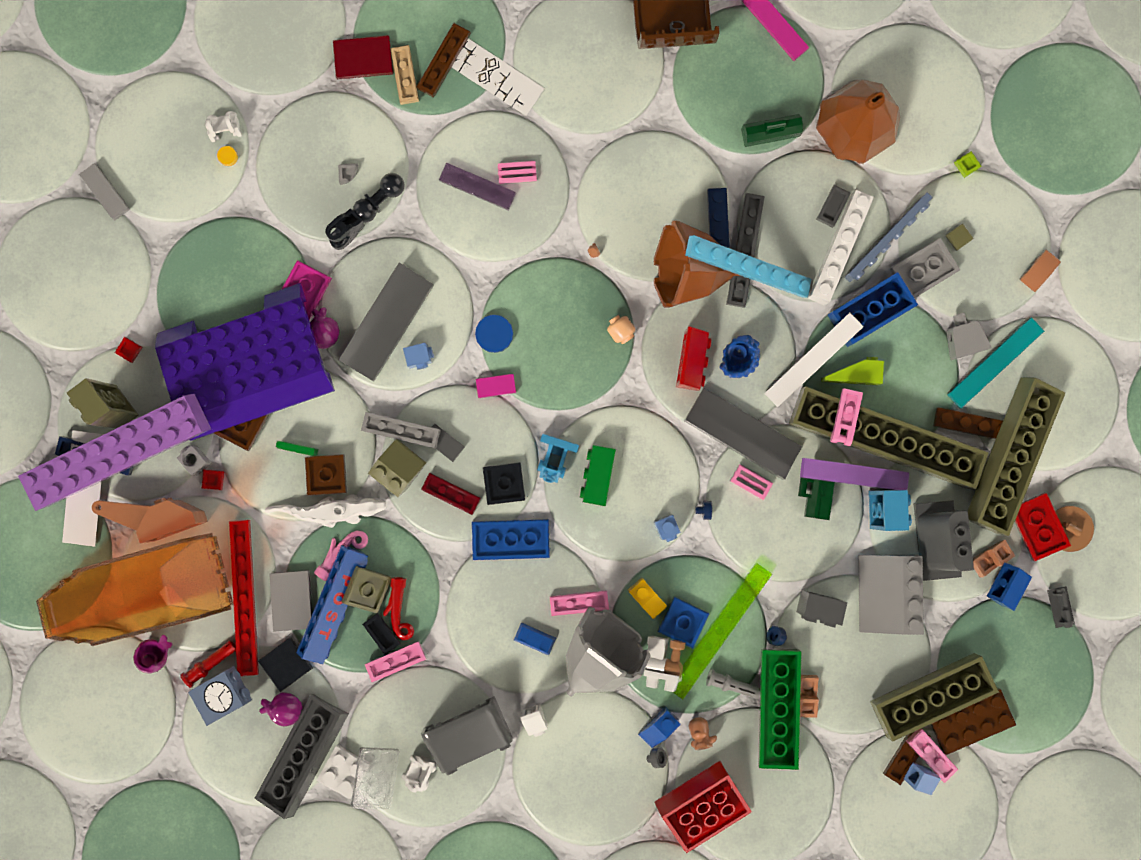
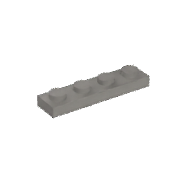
M365 412L361 431L435 449L440 430L368 412Z

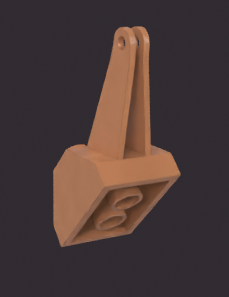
M172 498L158 499L154 501L155 505L152 506L109 501H95L92 504V511L95 514L136 530L140 544L155 542L208 522L203 510L181 500H173Z

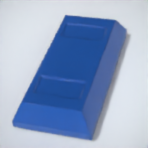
M522 622L514 638V641L548 656L556 640V637Z

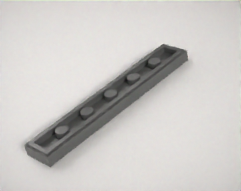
M745 194L735 251L751 257L755 256L765 196ZM740 275L730 279L726 305L746 307L750 284L749 278Z

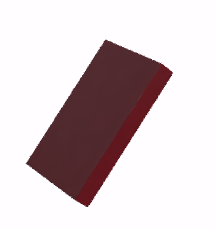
M389 35L333 40L337 80L393 75Z

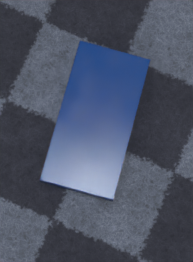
M549 519L472 522L473 560L550 558Z

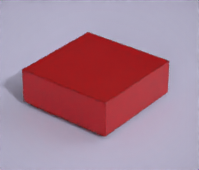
M124 337L114 353L133 363L143 347Z
M203 469L201 489L223 490L224 471Z

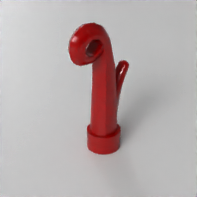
M392 577L391 595L383 616H387L391 610V622L395 635L401 640H409L414 635L413 626L409 623L400 624L406 578ZM407 628L408 634H404L401 629Z

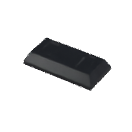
M376 613L362 624L384 655L401 644L379 613Z

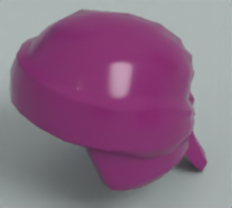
M325 307L320 308L319 311L313 309L312 314L314 318L310 322L317 346L320 349L332 347L337 342L340 332L338 323L332 318L326 317L327 310Z
M162 635L159 642L149 639L142 641L134 652L133 660L134 665L139 671L151 674L158 672L164 667L168 657V649L173 645L172 642H167L168 638L166 635Z
M282 692L277 694L271 702L267 699H262L261 705L263 707L259 709L261 714L267 713L275 724L287 727L298 721L302 705L295 695Z

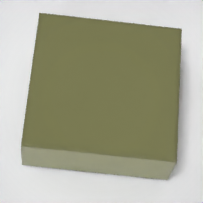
M963 224L945 235L956 251L974 239Z

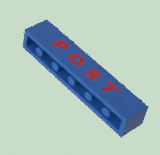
M341 545L296 652L302 659L323 665L325 659L329 657L332 642L337 638V630L345 618V611L348 605L343 604L342 599L356 566L365 568L368 563V555L362 551Z

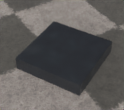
M521 462L483 467L487 505L526 500Z
M291 637L258 660L280 692L313 669L308 660L302 659L296 653L298 646Z

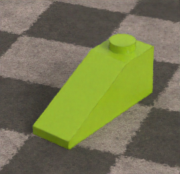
M866 357V360L821 378V382L881 385L883 384L884 361H879L878 357Z

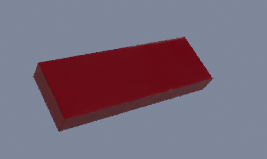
M432 473L428 474L421 488L422 491L471 515L474 514L481 500L480 497Z

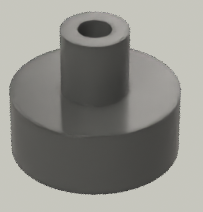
M653 748L650 755H647L646 758L647 762L651 763L654 768H664L667 763V755L663 748Z

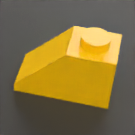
M640 578L628 589V592L652 619L668 607L643 578Z

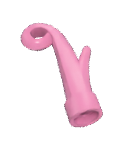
M363 531L351 532L337 546L336 539L333 538L325 560L321 566L317 567L314 574L326 581L341 545L349 547L352 543L355 548L362 549L368 543L366 533ZM361 537L362 541L358 544L356 538Z

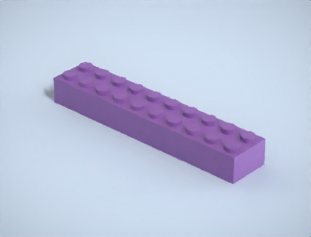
M195 394L185 395L18 477L34 510L37 511L60 502L211 430V427Z

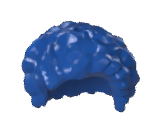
M741 335L733 338L731 343L727 344L723 350V362L719 366L724 375L729 378L748 377L750 373L755 372V368L759 366L758 361L760 359L759 342L750 335Z

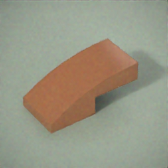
M1045 250L1019 280L1036 292L1061 261Z
M1002 540L973 558L974 569L979 577H985L995 568L1003 566L1004 562L1007 563L1015 557V554L1006 540Z
M801 675L800 717L817 718L819 702L817 697L819 678L817 675Z

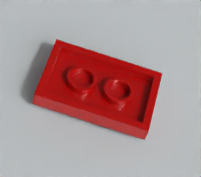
M1042 493L1022 502L1015 519V524L1033 561L1040 560L1071 546L1047 493Z

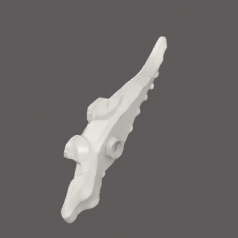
M350 494L341 500H334L327 496L311 507H296L292 505L270 506L265 509V512H285L299 519L320 523L332 528L337 522L342 521L357 524L361 520L359 515L372 516L385 510L387 506L385 501L372 498H364L357 501L359 497L355 494Z

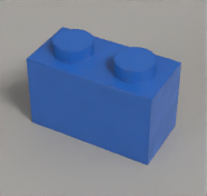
M1004 562L987 597L999 605L1015 611L1032 576L1022 569Z

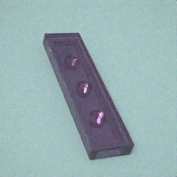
M449 163L445 164L439 181L508 211L516 195V192Z

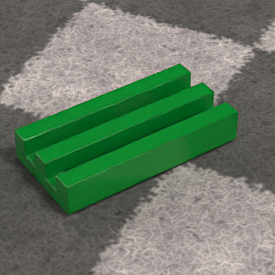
M277 441L276 443L277 449L310 456L318 455L319 449Z

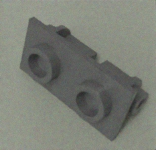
M1067 586L1047 590L1055 628L1073 627L1075 622Z

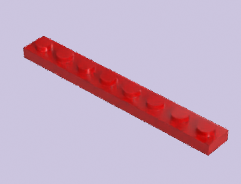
M250 520L229 521L237 671L240 673V676H254L259 674L251 524Z

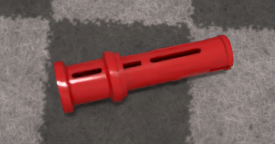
M229 640L221 648L208 656V658L202 662H196L193 668L186 673L180 674L182 681L189 688H192L196 681L202 677L205 678L208 671L234 653L236 645Z

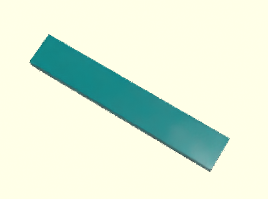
M1032 317L1029 318L947 394L949 398L959 408H963L1045 331Z

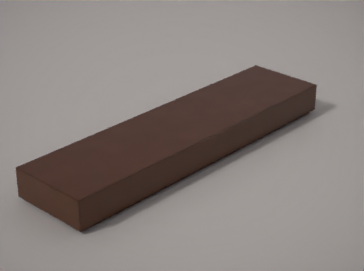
M453 23L417 85L418 90L434 98L471 34L469 30Z

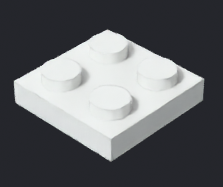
M336 745L317 781L351 799L371 763Z

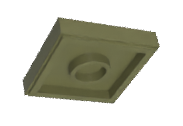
M356 566L342 603L378 613L392 577Z

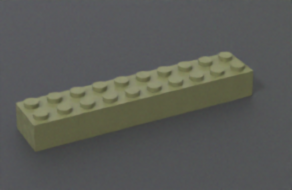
M806 386L801 388L789 425L830 439L840 399ZM861 406L853 441L850 446L967 489L977 488L989 452ZM841 429L840 434L846 435L847 430Z

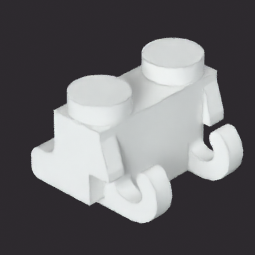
M229 111L220 117L210 115L205 120L207 134L212 142L220 139L216 133L230 130L234 136H242L237 114L233 111Z
M411 755L410 760L412 762L407 773L402 774V778L406 782L405 786L411 792L425 791L428 788L429 775L436 770L437 764L428 757Z

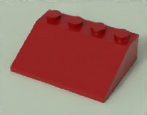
M721 761L713 764L654 802L662 819L686 854L752 813Z

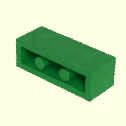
M593 445L592 449H588L586 460H590L589 468L584 470L583 479L587 480L585 487L581 486L579 498H583L582 502L606 506L616 449Z

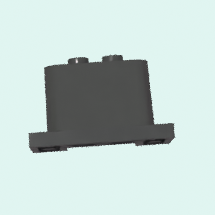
M954 500L913 504L919 556H922L923 581L962 577L961 571L974 570L968 511L955 510Z

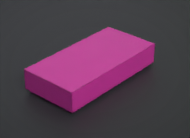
M514 374L476 379L478 398L516 393Z

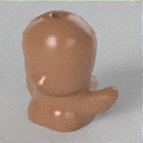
M702 717L693 718L688 725L691 736L694 739L691 742V746L695 750L713 747L717 736H709L707 720Z

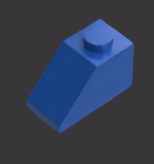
M664 707L638 735L653 748L666 740L681 723L667 707Z

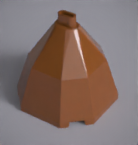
M853 80L821 102L816 129L837 159H847L864 164L896 142L900 121L899 107L883 84L866 80Z
M672 221L671 225L663 227L654 256V265L658 266V277L654 278V287L664 308L707 297L734 276H740L685 256L689 236L695 235L713 243H719L709 234L680 221Z

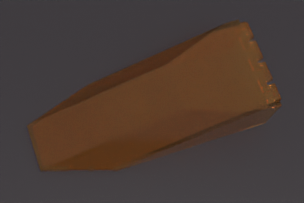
M208 533L179 539L73 570L71 576L62 579L55 589H50L36 601L45 638L59 641L71 640L77 644L89 643L91 646H96L231 610L230 605H234L231 591H225V588H229L226 572L221 573L220 569H224L221 553L216 554L215 551L220 549L217 536Z

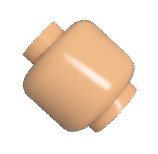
M617 315L609 320L610 325L607 331L616 343L621 342L624 344L635 336L633 333L636 329L627 316L620 318Z

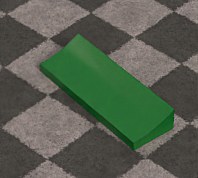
M761 649L758 767L762 769L799 770L801 651L799 649Z

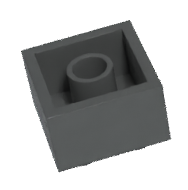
M801 590L796 612L801 614V618L806 621L816 623L817 620H820V623L836 628V624L843 625L848 602Z

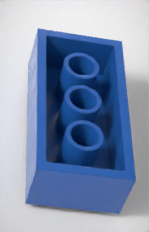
M897 272L829 313L828 317L835 327L851 313L864 326L846 343V346L849 347L916 307L918 303Z

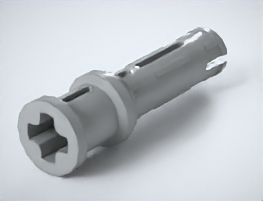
M710 669L706 686H716L721 688L722 691L731 690L760 700L759 687L732 679L729 674L722 675Z

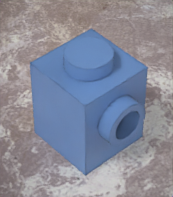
M426 343L403 348L408 368L417 367V370L427 368L428 364L432 363L431 358H434L433 350Z
M668 515L654 521L661 540L672 541L678 538L677 534L681 533L673 515Z
M912 763L904 780L914 790L932 795L941 778L930 768Z

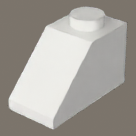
M540 704L521 711L520 718L529 736L534 735L536 737L545 733L544 730H547L548 725Z

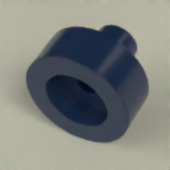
M703 501L702 506H695V514H702L703 520H711L712 502Z
M778 626L770 627L767 632L768 643L774 646L783 645L787 640L785 629Z

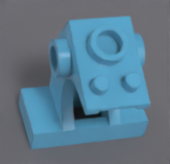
M542 434L540 442L549 444L545 460H540L537 471H540L539 477L543 478L544 481L558 483L559 478L563 479L566 467H563L567 451L577 453L579 445ZM551 453L562 456L559 467L548 464Z

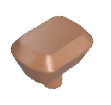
M595 243L587 250L592 258L600 255Z

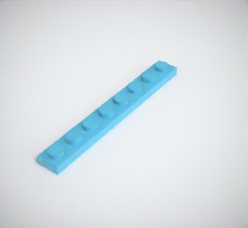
M695 235L689 236L685 256L799 297L808 298L812 279Z

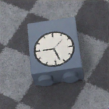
M234 666L188 692L206 726L252 701L249 690L245 687L240 673Z

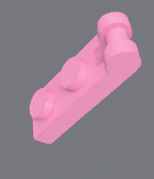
M842 389L830 442H842L846 446H851L861 405L862 392ZM841 429L847 430L846 435L840 434Z

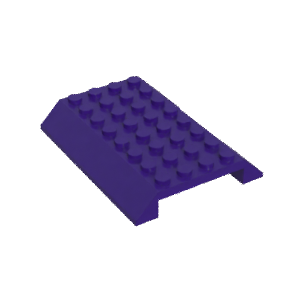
M301 283L264 295V310L202 332L198 333L195 322L190 321L157 333L155 350L171 402L185 395L195 394L211 427V430L190 439V441L335 391L330 373L325 371L305 309L304 302L307 301Z

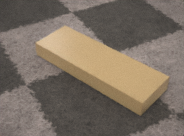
M410 46L390 48L400 104L419 102Z

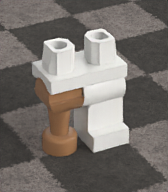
M649 636L647 644L651 656L644 670V676H647L646 687L658 688L659 679L665 680L664 690L675 692L678 682L682 681L683 666L680 663V651L685 649L686 642L670 640V648L673 650L671 658L668 659L666 656L669 639Z

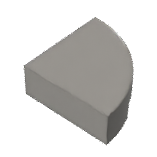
M358 164L338 165L340 185L347 184L354 179L358 172Z

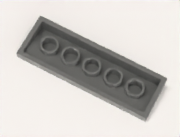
M399 262L343 351L339 361L374 382L434 285Z
M705 388L702 389L684 419V422L782 480L786 479L802 448L799 444Z
M310 694L298 721L290 731L254 799L283 819L294 817L349 713L329 704L314 694Z

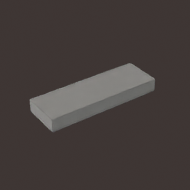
M95 163L79 174L113 220H117L130 210Z

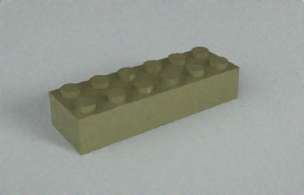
M973 653L871 700L870 703L886 737L893 742L988 698L999 691L983 657Z

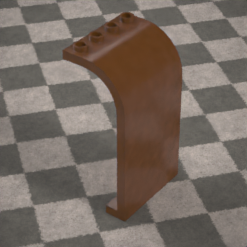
M633 0L638 49L715 44L720 34L719 26H715L714 30H712L709 0ZM681 21L685 24V28L681 30V33H678V29H676L675 33H672L669 29L670 23ZM676 22L672 27L681 28L682 25Z

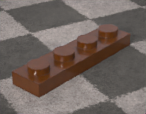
M938 407L936 408L933 426L996 439L1003 421Z

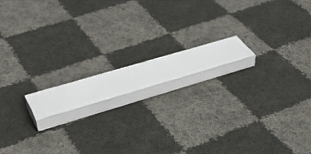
M849 313L764 394L777 407L780 406L864 326Z

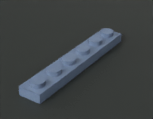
M928 192L923 195L844 278L849 282L854 279L859 280L865 273L863 269L867 265L871 267L878 260L876 256L880 252L885 253L891 247L889 242L893 238L897 240L904 233L902 229L906 225L910 227L917 220L915 215L919 211L923 213L930 206L928 202L933 197Z

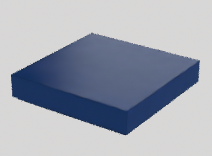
M674 597L658 632L674 640L686 642L685 645L693 649L709 613Z

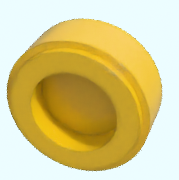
M223 146L219 149L217 158L224 166H232L237 162L238 154L232 147Z

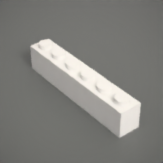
M855 190L850 196L808 299L822 305H826L831 301L873 201V196Z

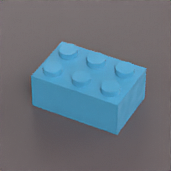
M908 490L868 491L870 529L881 531L909 530L912 518L908 511V506L911 505V497L908 494Z

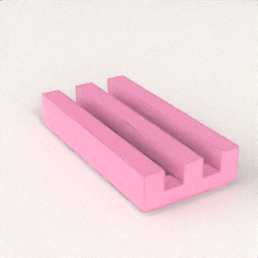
M535 161L499 163V184L537 181ZM532 167V169L502 171V169ZM529 173L533 174V176L503 178L502 176Z
M740 464L730 480L762 500L765 499L773 485L772 482ZM741 470L765 483L767 487L765 488L740 474ZM737 477L762 490L763 494L736 480Z

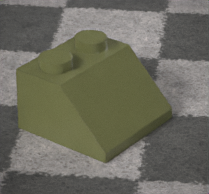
M396 439L378 458L368 474L396 497H399L409 488L426 462Z

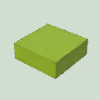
M972 151L954 162L964 178L982 167Z

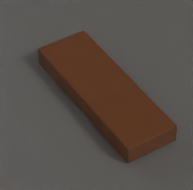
M914 732L905 736L883 772L885 776L899 785L903 783L904 777L912 763H915L919 757L915 750L906 742Z

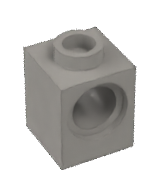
M188 445L180 451L181 455L177 457L191 476H198L203 472V469L212 464L198 446ZM194 454L197 460L194 464H191L190 457Z

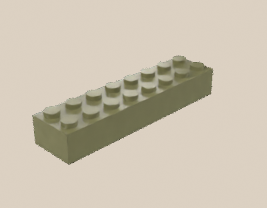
M1034 377L1020 378L968 508V519L970 522L997 534L1010 535L1065 392Z

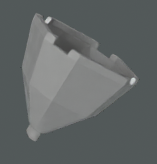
M589 607L575 629L566 654L569 681L567 694L573 696L575 693L613 692L638 680L643 675L651 656L649 651L643 650L640 645L642 641L640 634L610 610L604 609L600 613L595 612L594 608Z

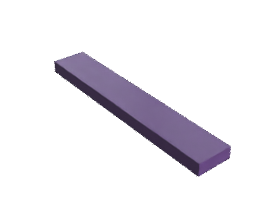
M802 458L800 477L892 490H907L909 472Z

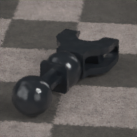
M396 173L384 175L380 181V189L374 195L369 197L365 194V199L356 201L353 209L350 208L329 223L325 233L331 246L334 249L342 250L349 245L365 226L364 223L372 221L376 213L381 212L379 205L386 198H394L402 194L405 187L403 178ZM343 239V242H342V243H340V244L335 243V242H339V241H341V240Z

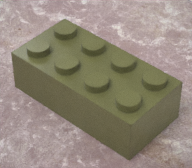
M85 378L67 392V395L70 397V404L74 408L79 409L82 413V420L88 425L118 428L139 416L117 385Z

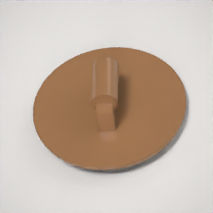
M1065 506L1057 509L1055 512L1071 544L1070 547L1063 549V551L1075 552L1085 548L1092 540L1094 534V524L1089 514L1075 506Z

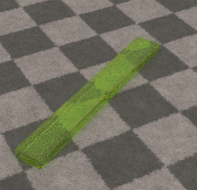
M758 563L754 564L682 665V681L678 682L676 691L672 693L682 700L686 697L770 579L772 573Z

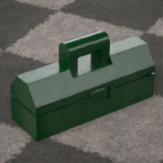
M800 114L743 124L741 131L744 146L749 147L800 137L803 133L802 117Z
M800 477L798 496L806 497L804 517L830 520L835 482ZM808 482L811 483L810 494H806Z

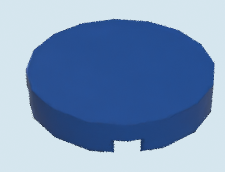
M490 315L480 320L476 327L475 336L477 343L482 349L490 353H497L509 347L513 340V330L511 324L504 317Z

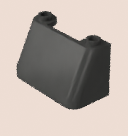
M495 696L485 700L486 702L481 704V706L479 704L475 708L445 722L437 723L436 727L432 724L423 729L421 732L423 741L442 773L447 775L453 774L457 771L458 767L497 749L503 751L511 746L510 743L513 741V737Z

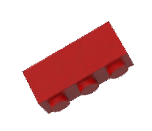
M690 326L684 331L676 382L677 388L699 391L701 387H704L706 376L703 375V369L707 368L709 357H706V350L710 349L711 338H708L709 332Z

